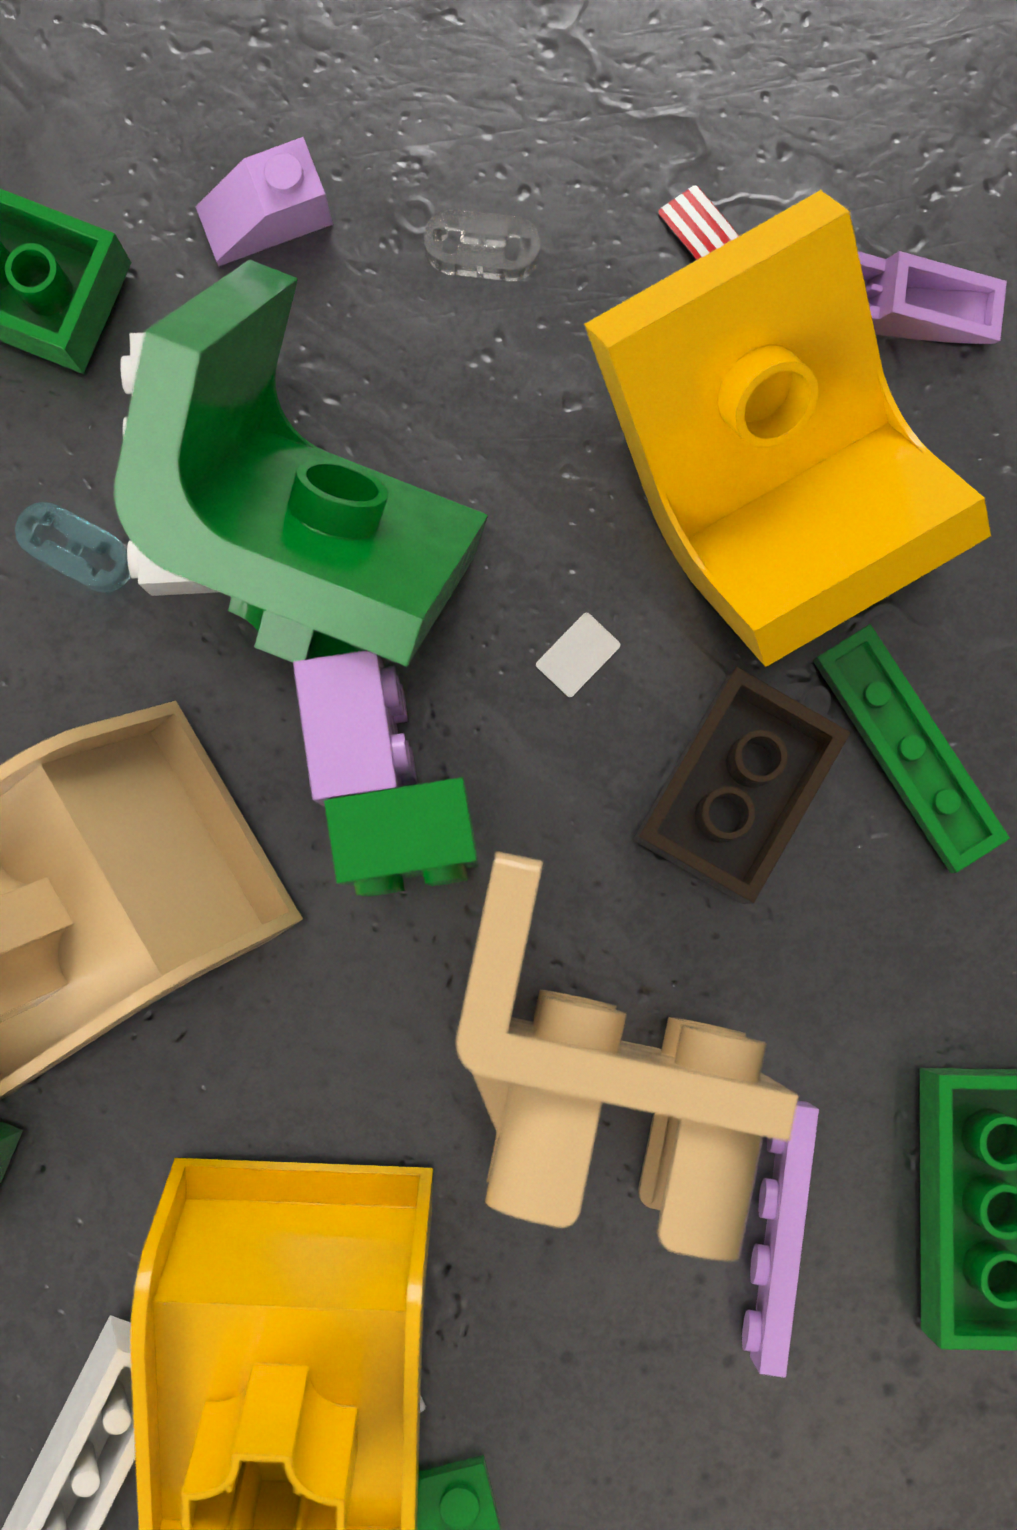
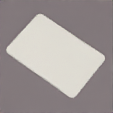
M584 613L537 661L536 667L566 696L572 697L620 648V642L589 613Z

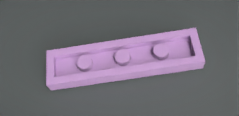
M797 1101L790 1141L767 1137V1151L775 1153L772 1179L764 1178L762 1180L759 1194V1217L767 1219L764 1245H754L750 1267L751 1283L759 1285L756 1311L746 1310L742 1330L743 1350L750 1351V1358L759 1374L785 1378L819 1114L818 1108L805 1101Z

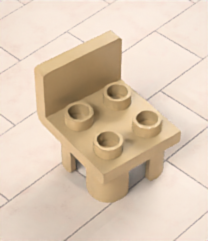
M496 852L456 1041L459 1058L472 1072L497 1131L487 1176V1182L489 1183L486 1204L502 1213L559 1228L572 1225L580 1213L602 1102L653 1112L638 1194L645 1206L661 1210L658 1223V1236L661 1243L666 1249L675 1253L713 1260H738L763 1136L790 1141L798 1095L761 1073L766 1043L746 1038V1033L687 1019L668 1017L662 1049L621 1040L626 1013L617 1011L616 1005L548 990L539 991L533 1022L511 1017L543 861Z

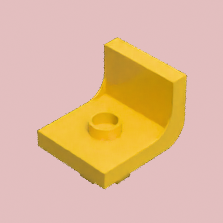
M820 190L584 324L649 506L665 541L694 586L765 667L991 537L985 497L926 448L909 427L895 403L881 363L850 211Z
M196 1158L174 1159L141 1254L132 1307L130 1354L139 1530H417L422 1332L432 1217L433 1168Z

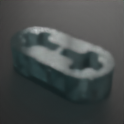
M49 502L34 503L25 508L18 516L15 525L16 539L20 547L39 562L92 590L102 593L113 592L123 587L130 579L127 547L113 534ZM56 519L54 527L65 537L69 538V542L64 548L52 541L46 540L39 548L41 539L34 533L35 527L39 523L49 526ZM84 547L101 555L110 547L109 556L116 562V565L111 572L101 569L93 577L95 568L79 555Z

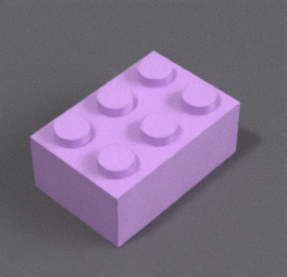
M369 651L293 662L314 801L325 807L324 800L417 784L412 747H409L405 734H398L397 723L408 722L403 685L400 684L399 676L396 675L394 666L384 667L380 656Z

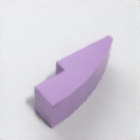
M858 251L875 335L950 343L995 344L1000 341L1007 281L901 251L887 259Z

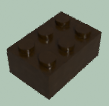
M736 667L726 677L633 840L740 903L753 904L851 732Z

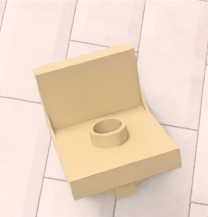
M177 701L73 728L28 748L0 765V1100L24 1087L160 998L199 976L271 941L303 920Z

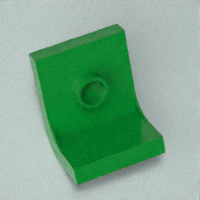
M249 259L144 332L114 484V498L118 517L132 543L154 564L175 575L231 596L228 611L250 622L258 632L255 648L290 662L321 656L369 651L408 666L473 561L488 515L324 451L308 442L294 429L281 408L275 379L277 362L298 278Z

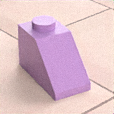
M304 137L244 158L195 206L218 266L333 225L326 194Z

